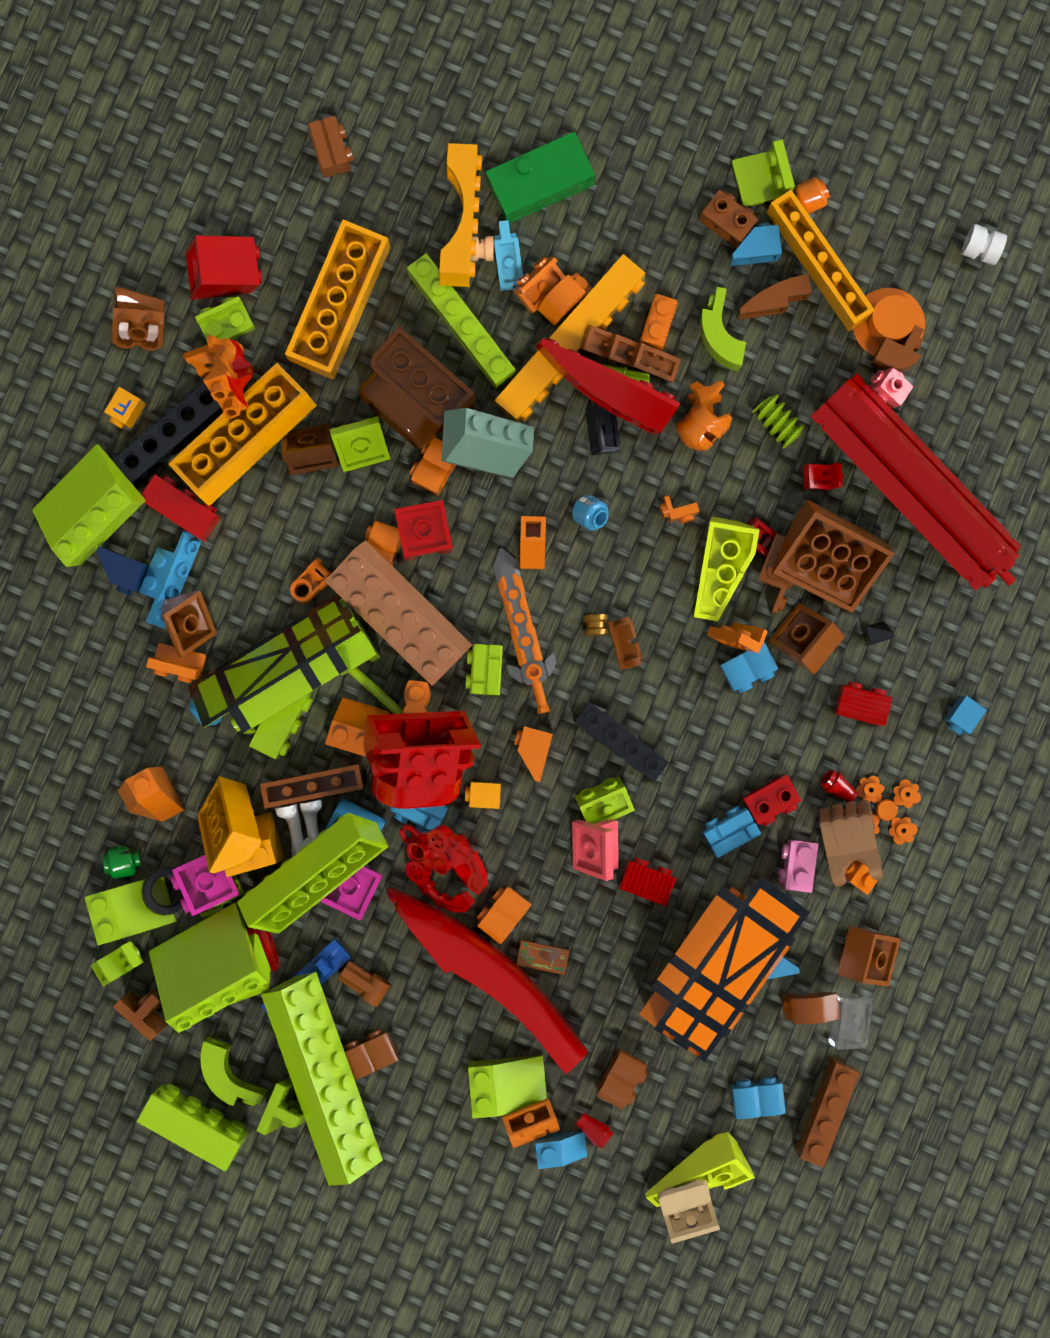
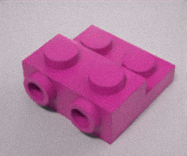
M206 855L173 869L174 875L170 876L175 890L180 889L184 898L180 899L185 913L191 912L192 916L240 895L232 876L226 877L225 870L217 873L209 872Z
M364 866L320 902L361 921L383 874Z

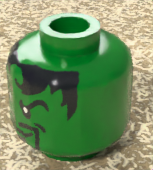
M130 844L109 847L107 854H103L105 874H110L113 879L133 876L136 873V866H141L139 851L134 852Z

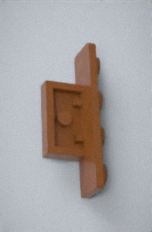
M778 534L774 538L757 580L780 589L770 613L774 616L778 610L783 611L787 598L783 596L786 589H791L793 583L772 573L786 538Z

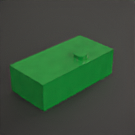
M574 131L486 171V182L504 221L508 220L510 224L594 186L595 173Z

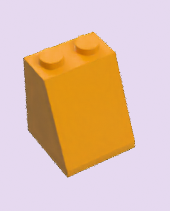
M273 811L254 816L259 836L261 837L260 847L256 852H253L249 861L225 869L226 877L276 864L285 859Z

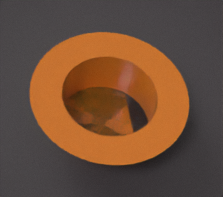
M881 288L865 296L875 311L869 319L853 329L860 346L869 354L875 356L886 337L903 345L906 337L915 325L925 330V317L919 303L910 294L896 288Z

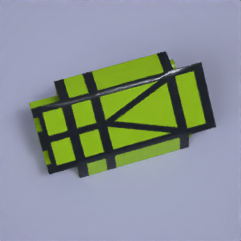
M337 594L188 685L203 728L231 713L232 718L230 721L237 732L241 730L243 734H255L258 724L338 675L343 676L368 660L374 662L381 658L357 616L353 614L347 602Z

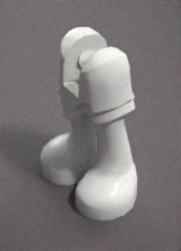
M321 799L306 800L299 803L308 835L305 840L303 839L298 802L275 808L276 815L287 821L292 842V857L299 853L303 846L310 844L318 837L317 813L322 808Z

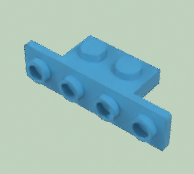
M182 532L174 553L157 547L139 590V593L155 599L146 622L163 629L166 628L161 615L163 600L180 595L202 542L189 532Z

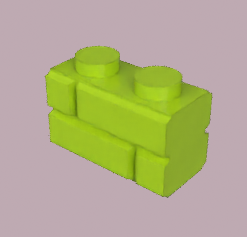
M473 644V650L468 649L467 664H472L471 674H466V689H470V694L500 696L503 646Z

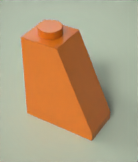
M163 767L146 768L126 779L118 789L128 811L137 815L164 822L185 810Z

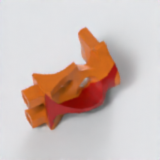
M210 335L207 337L208 345L183 353V357L188 364L196 368L200 378L205 377L203 382L210 390L211 396L218 402L225 417L230 419L239 416L242 410L249 408L248 403L244 399L243 388L253 375V367L245 359L244 348L239 342L232 339H218Z

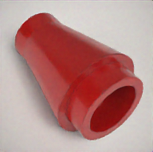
M829 770L821 779L820 785L825 792L846 802L856 799L858 792L839 771Z
M586 1113L576 1123L595 1147L599 1146L601 1149L614 1134L609 1129L610 1126Z

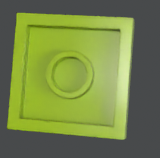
M379 416L330 429L343 472L391 459Z
M290 1077L276 1083L256 1130L257 1132L267 1135L282 1127V1125L293 1128L306 1122L299 1101L293 1099L296 1092Z

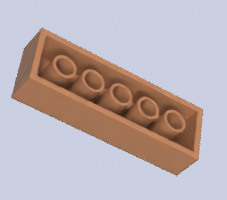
M366 540L357 546L325 581L432 686L472 646Z

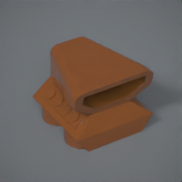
M114 287L112 344H116L123 349L141 346L148 351L163 348L164 300L128 289Z

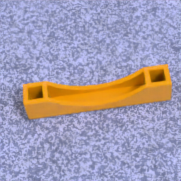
M448 143L447 179L454 186L460 197L463 214L457 232L450 242L441 249L439 268L441 286L470 287V277H475L476 263L471 262L472 255L476 256L477 240H473V234H478V219H474V212L479 213L480 198L475 197V193L480 191L481 176H477V170H482V155H478V145Z

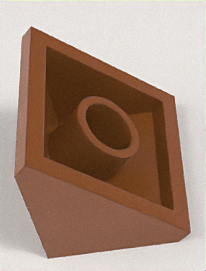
M200 590L163 600L161 615L179 658H183L217 634Z

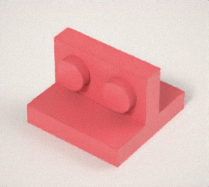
M609 819L594 824L583 820L572 821L574 870L604 881L613 879V870L618 869L617 820Z

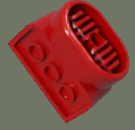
M465 711L367 715L364 752L373 773L371 790L377 800L393 808L411 809L444 806L452 803L458 797L463 771L473 766L475 761L472 749H480L481 747Z

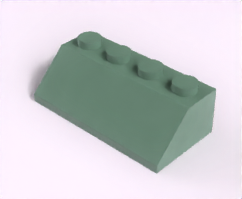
M469 408L444 411L441 461L513 478L533 452L534 427Z

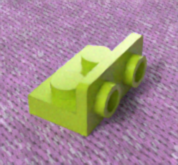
M240 297L226 298L221 302V305L214 308H205L199 312V315L195 316L206 340L210 335L218 339L233 340L255 329Z
M619 776L606 779L602 784L593 788H586L580 794L575 795L585 821L592 824L609 819L615 820L635 811Z

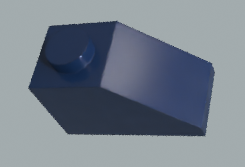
M98 546L96 551L110 583L117 585L116 590L124 594L131 595L132 591L139 594L149 566Z

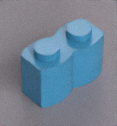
M765 642L759 654L745 651L719 665L731 690H738L739 693L753 687L751 683L758 679L764 682L774 677V671L778 669Z
M764 1076L760 1078L761 1081L751 1082L750 1079L736 1080V1084L730 1085L734 1117L736 1119H750L760 1116L786 1114L782 1082L776 1079L775 1076Z

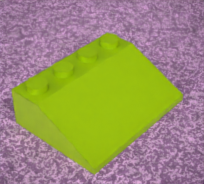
M96 444L32 511L51 550L66 567L82 565L97 550L98 546L100 547L146 500L99 444Z

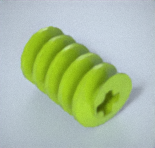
M776 394L764 400L751 413L760 411L757 419L762 420L766 418L763 424L764 428L773 426L770 435L779 433L776 441L779 443L785 440L786 442L782 447L785 449L802 434L801 431L805 425L795 426L798 417L788 418L792 410L782 411L785 402L776 404L775 402L779 397Z

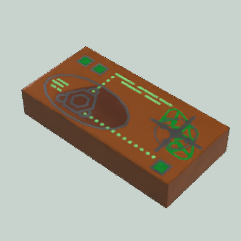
M521 939L516 965L565 975L570 950Z

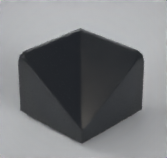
M885 622L861 628L865 643L868 646L895 637L894 632Z

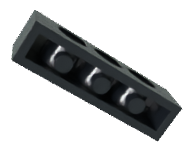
M590 702L574 721L575 724L652 782L656 781L669 763Z

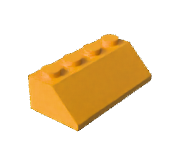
M219 776L197 814L210 873H217L249 861L253 852H256L261 844V837L259 836L254 810L251 806L246 785Z

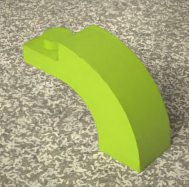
M717 287L715 293L709 295L707 309H703L700 314L699 329L701 339L709 354L718 363L739 372L743 363L746 342L733 338L725 330L722 323V311L727 289Z
M211 1037L205 1039L201 1049L200 1061L204 1079L211 1091L222 1101L232 1106L236 1104L239 1098H242L243 1103L251 1106L261 1105L265 1100L268 1090L236 1077L229 1065V1052L232 1045Z

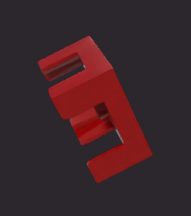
M443 500L394 509L404 561L415 560L417 556L440 552V554L452 552L453 546Z

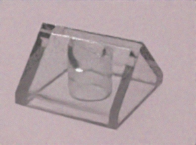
M837 993L840 1018L831 1021L829 1043L839 1050L868 1048L874 998Z

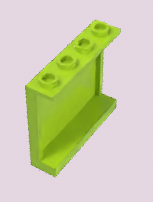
M236 903L229 905L149 951L165 1021L178 1033L189 1029L192 1025L206 1017L212 1016L215 1012L233 1004L236 1000L268 983V980L259 971L245 926L246 921Z

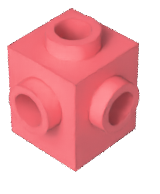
M894 368L878 371L872 377V384L870 385L890 408L901 406L913 388L904 378V375Z

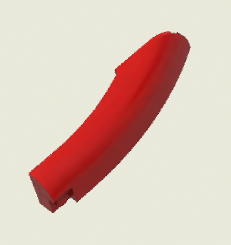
M393 887L386 889L392 903L395 901L394 906L400 917L446 974L451 971L474 984L515 1015L537 1038L565 1075L586 1056L588 1049L572 1031L571 1024L542 989L507 955L476 931L444 911Z

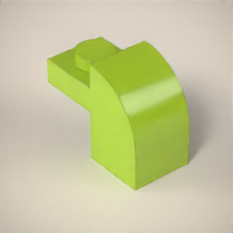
M130 941L96 961L91 967L104 987L144 962L139 950Z

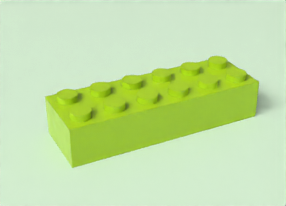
M351 813L340 816L335 824L323 830L315 840L303 846L299 853L283 862L279 869L267 875L263 882L247 891L245 896L237 902L247 926L279 934L387 849L389 846L377 822Z

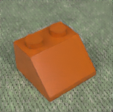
M343 697L332 720L325 744L366 757L364 738L367 715L389 714L390 711Z

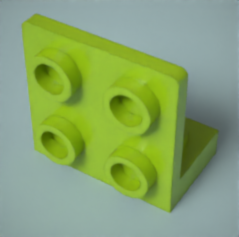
M783 139L774 141L768 152L732 161L743 207L774 201L789 190L793 191L795 187Z

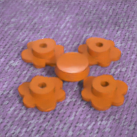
M870 776L868 779L861 778L859 781L860 785L855 789L858 792L857 796L862 797V801L878 802L875 809L876 815H873L874 833L878 834L880 828L877 826L879 819L891 821L892 827L888 833L893 836L894 842L899 845L905 841L908 843L912 842L913 835L917 833L918 828L915 824L911 823L910 818L904 817L901 819L896 817L898 813L897 805L911 808L913 803L920 802L919 786L911 784L909 780L904 779L900 781L899 786L893 788V793L895 794L894 801L890 799L881 800L884 786L879 784V778L877 776Z

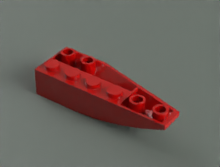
M542 338L535 346L572 386L591 401L611 414L652 435L662 432L680 405L679 402L674 400L675 397L664 391L660 393L652 389L653 385L644 380L637 381L581 356V354L574 350L559 346L560 344L551 338Z

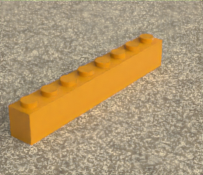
M623 254L550 338L560 344L559 346L580 353L582 349L579 348L587 325L606 330L613 321L611 317L616 311L622 312L629 303L628 297L632 293L636 295L645 285L643 282L645 272ZM538 350L494 400L495 406L512 421L519 423L522 420L525 422L532 414L533 410L531 408L536 402L542 403L549 394L547 391L553 383L557 385L563 379V376Z

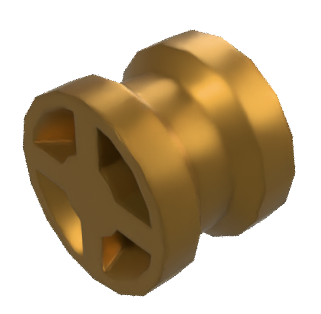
M607 614L583 616V620L586 623L584 636L609 634L606 628Z

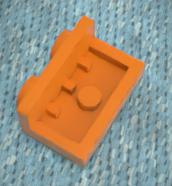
M542 257L534 264L535 269L530 274H524L516 282L518 285L513 289V292L530 313H534L548 293L565 278V275L555 264L558 261L555 257Z
M159 643L155 657L148 658L146 667L154 669L153 674L167 677L168 673L178 675L177 680L191 683L192 679L196 680L202 677L207 656L206 654L191 651L183 658H179L174 646Z

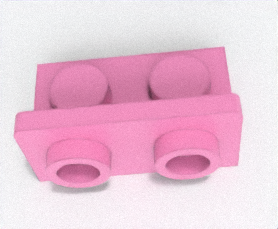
M787 839V844H783L781 857L785 859L784 869H780L778 883L781 884L782 889L812 893L818 843Z

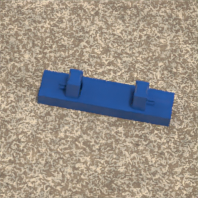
M335 938L294 976L316 972L322 985L352 956ZM263 1003L261 1005V1008L267 1013V1010Z

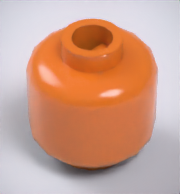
M812 177L795 187V196L808 214L827 205V199L830 198L823 179L819 181L818 178Z

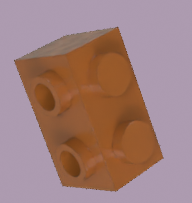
M719 190L701 213L699 221L737 249L756 226L758 218L750 208H743L739 205L731 194L723 193Z

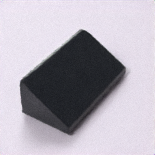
M598 404L587 407L585 412L591 455L621 452L617 417Z

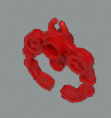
M403 824L399 834L407 845V854L411 859L405 868L407 876L417 884L424 895H428L435 902L434 905L437 907L439 906L452 912H466L475 902L467 891L459 892L454 898L448 896L445 892L441 895L434 888L435 883L429 877L433 870L440 875H444L452 869V862L444 852L450 848L455 853L460 852L467 858L465 863L472 872V875L467 880V887L470 891L479 895L488 885L487 873L478 855L479 853L476 850L473 851L463 838L453 833L446 825L439 824L431 831L419 832L413 826ZM405 830L411 832V838L406 835Z

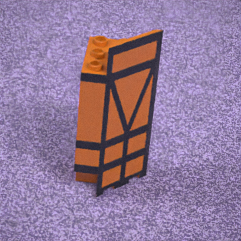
M762 876L747 897L733 887L729 891L722 887L651 987L655 992L639 1015L655 1027L654 1030L660 1034H665L671 1041L683 1049L689 1050L697 1058L705 1062L721 1038L728 1037L796 940L793 936L810 911Z

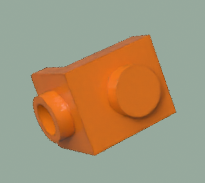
M669 495L664 496L662 499L663 503L660 504L661 514L663 518L667 517L669 523L680 520L681 524L695 520L694 516L699 513L697 502L673 509Z
M860 861L852 862L845 872L846 880L867 895L878 881L871 877L868 867Z

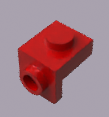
M842 464L803 465L804 490L829 491L841 488L843 486Z

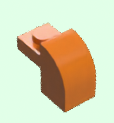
M578 273L572 276L567 275L548 293L537 309L555 326L566 319L574 307L593 288Z

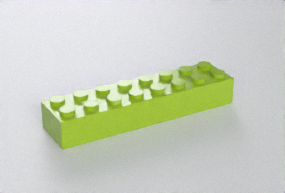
M316 972L296 975L261 994L328 1185H349L383 1161L318 975Z

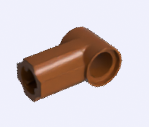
M352 961L348 962L338 978L339 981L358 992L363 1000L376 1007L379 1006L391 987V984L386 979L375 973H369Z

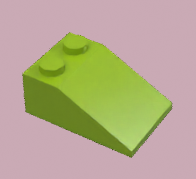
M161 877L153 884L152 897L158 904L169 906L172 905L166 879ZM146 879L85 897L97 945L176 922L175 913L163 916L153 913L146 907L142 900L141 892Z
M543 1055L469 1062L468 1073L473 1119L510 1114L547 1099Z

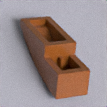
M809 274L786 279L761 291L739 309L736 315L737 320L785 313L790 302L807 300L812 293Z

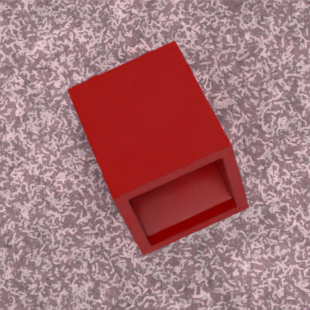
M195 236L185 252L191 300L254 293L262 282V273L257 267L259 248L255 246L254 237Z

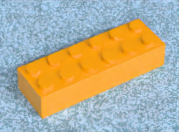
M344 219L342 220L285 352L289 362L330 379H335L391 248L387 237Z
M278 363L270 368L243 394L244 399L249 405L248 409L242 410L239 416L227 419L222 413L169 463L172 469L208 506L214 503L317 406L310 396Z

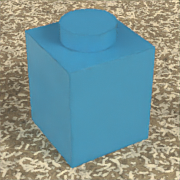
M960 696L943 721L949 724L947 727L949 730L959 736L961 733L971 734L987 710L968 696Z

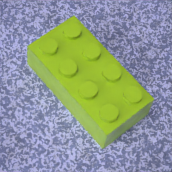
M162 1084L150 1096L136 1122L226 1172L238 1154L249 1131L245 1130L246 1127L242 1123L235 1120L231 1122L224 1118V1114L219 1110L204 1107L199 1099L181 1094L180 1089L176 1086Z

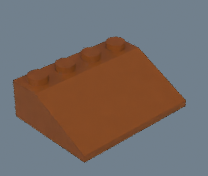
M807 500L790 526L772 573L852 613L895 553L885 540Z

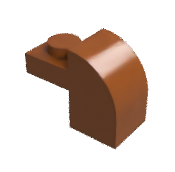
M915 325L906 337L903 345L886 337L870 365L882 371L894 368L903 373L909 370L922 356L916 352L924 340L920 337L924 329Z
M820 991L807 995L796 993L782 994L785 1019L792 1020L793 1024H818L840 1019L837 993Z

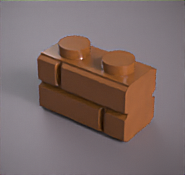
M331 116L321 121L317 120L307 124L323 178L350 171L349 162L354 160L350 146L344 147L342 139L347 138L343 123L338 124L336 117Z

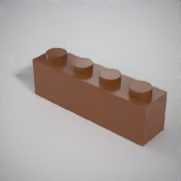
M362 764L263 783L260 784L264 808L266 809L365 789L366 785Z
M830 1057L795 1149L800 1159L824 1168L860 1074L854 1066Z

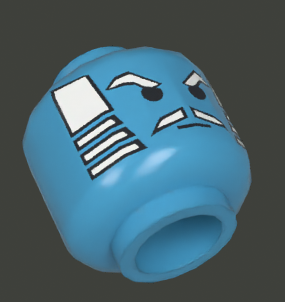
M584 495L575 502L572 509V517L577 524L587 530L595 531L606 524L608 520V507L603 501L593 495Z

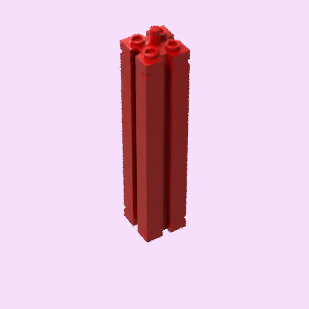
M858 373L849 379L810 416L817 424L821 425L822 430L964 579L968 580L969 585L975 591L981 586L984 588L988 587L995 581L996 575L1008 586L1016 580L1008 570L1016 563L1015 560L1019 557L1017 552L1021 545L1018 541L1010 536V533L884 400L869 385L864 383V379Z

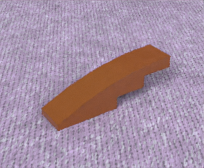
M587 325L579 348L669 382H674L681 362L680 358L618 334L609 333L592 325Z

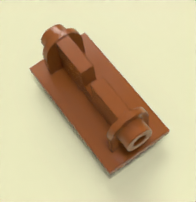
M629 617L608 622L620 670L642 665L641 660L643 657L641 656L638 642L633 644L631 642V639L637 638L633 621H630Z

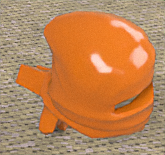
M717 381L711 386H703L699 382L690 385V389L694 393L689 394L688 399L693 406L684 419L676 423L677 433L688 448L697 451L709 450L714 445V441L717 438L721 439L729 429L732 421L731 415L728 413L717 418L713 412L714 404L721 402V394L719 392L725 385L723 381Z

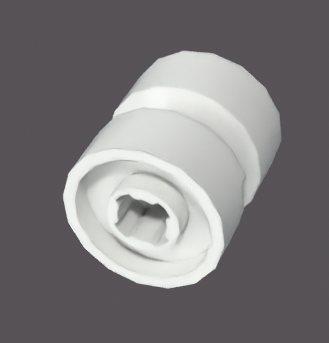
M973 224L966 236L961 254L972 259L979 256L981 262L994 266L1004 250L1007 235L995 230L988 233L986 227Z

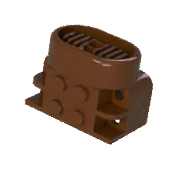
M400 326L373 354L371 358L373 372L357 389L361 399L405 440L420 450L424 449L439 432H443L444 411L469 407L473 409L476 406L474 392Z

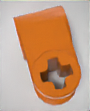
M320 558L314 560L291 585V595L299 603H309L329 586L325 581L332 573L322 564ZM317 571H319L324 577H321L317 573ZM308 586V594L305 597H298L296 593L298 587Z

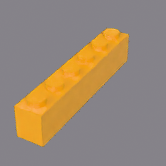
M789 190L771 202L767 215L774 225H779V232L848 332L869 319L875 311L793 191Z

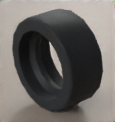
M173 867L157 869L149 874L143 883L141 890L142 900L146 907L155 914L171 915L183 909L180 899L184 898L182 892L178 901L169 906L158 904L152 897V887L155 881L161 877L174 875L172 870L175 868Z

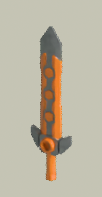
M500 548L493 568L500 595L503 598L518 663L521 667L519 669L518 667L507 665L509 676L519 683H525L528 686L532 685L538 706V714L550 712V708L547 705L541 682H544L547 676L551 675L556 665L555 655L552 653L543 664V657L535 627L531 620L517 560L506 550Z

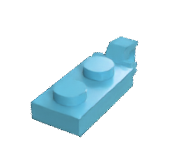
M506 220L499 221L500 235L494 236L500 291L514 289L518 285L516 283L517 280L523 276L518 237L516 233L510 234L509 221Z

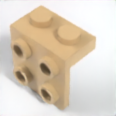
M692 1180L687 1185L677 1188L669 1187L658 1194L672 1244L720 1230L706 1180Z

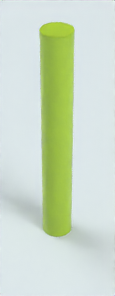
M357 667L348 672L393 714H402L403 709Z

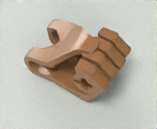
M869 800L860 801L859 806H856L855 801L846 802L845 809L841 803L832 805L833 811H830V807L819 809L820 827L834 885L839 887L846 883L845 872L854 861H860L866 865L869 874L874 880L882 879L883 869L875 838V824Z

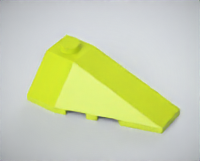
M712 517L708 530L694 617L713 621L720 619L756 553L760 529L739 521Z
M728 1132L719 1133L713 1139L704 1142L647 1191L645 1196L653 1205L659 1207L661 1205L658 1194L669 1187L677 1188L684 1186L692 1180H706L708 1189L723 1185L724 1189H728L755 1177L738 1142Z

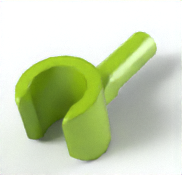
M227 901L221 904V906L201 912V918L214 915L223 909L224 904L231 903L232 901Z

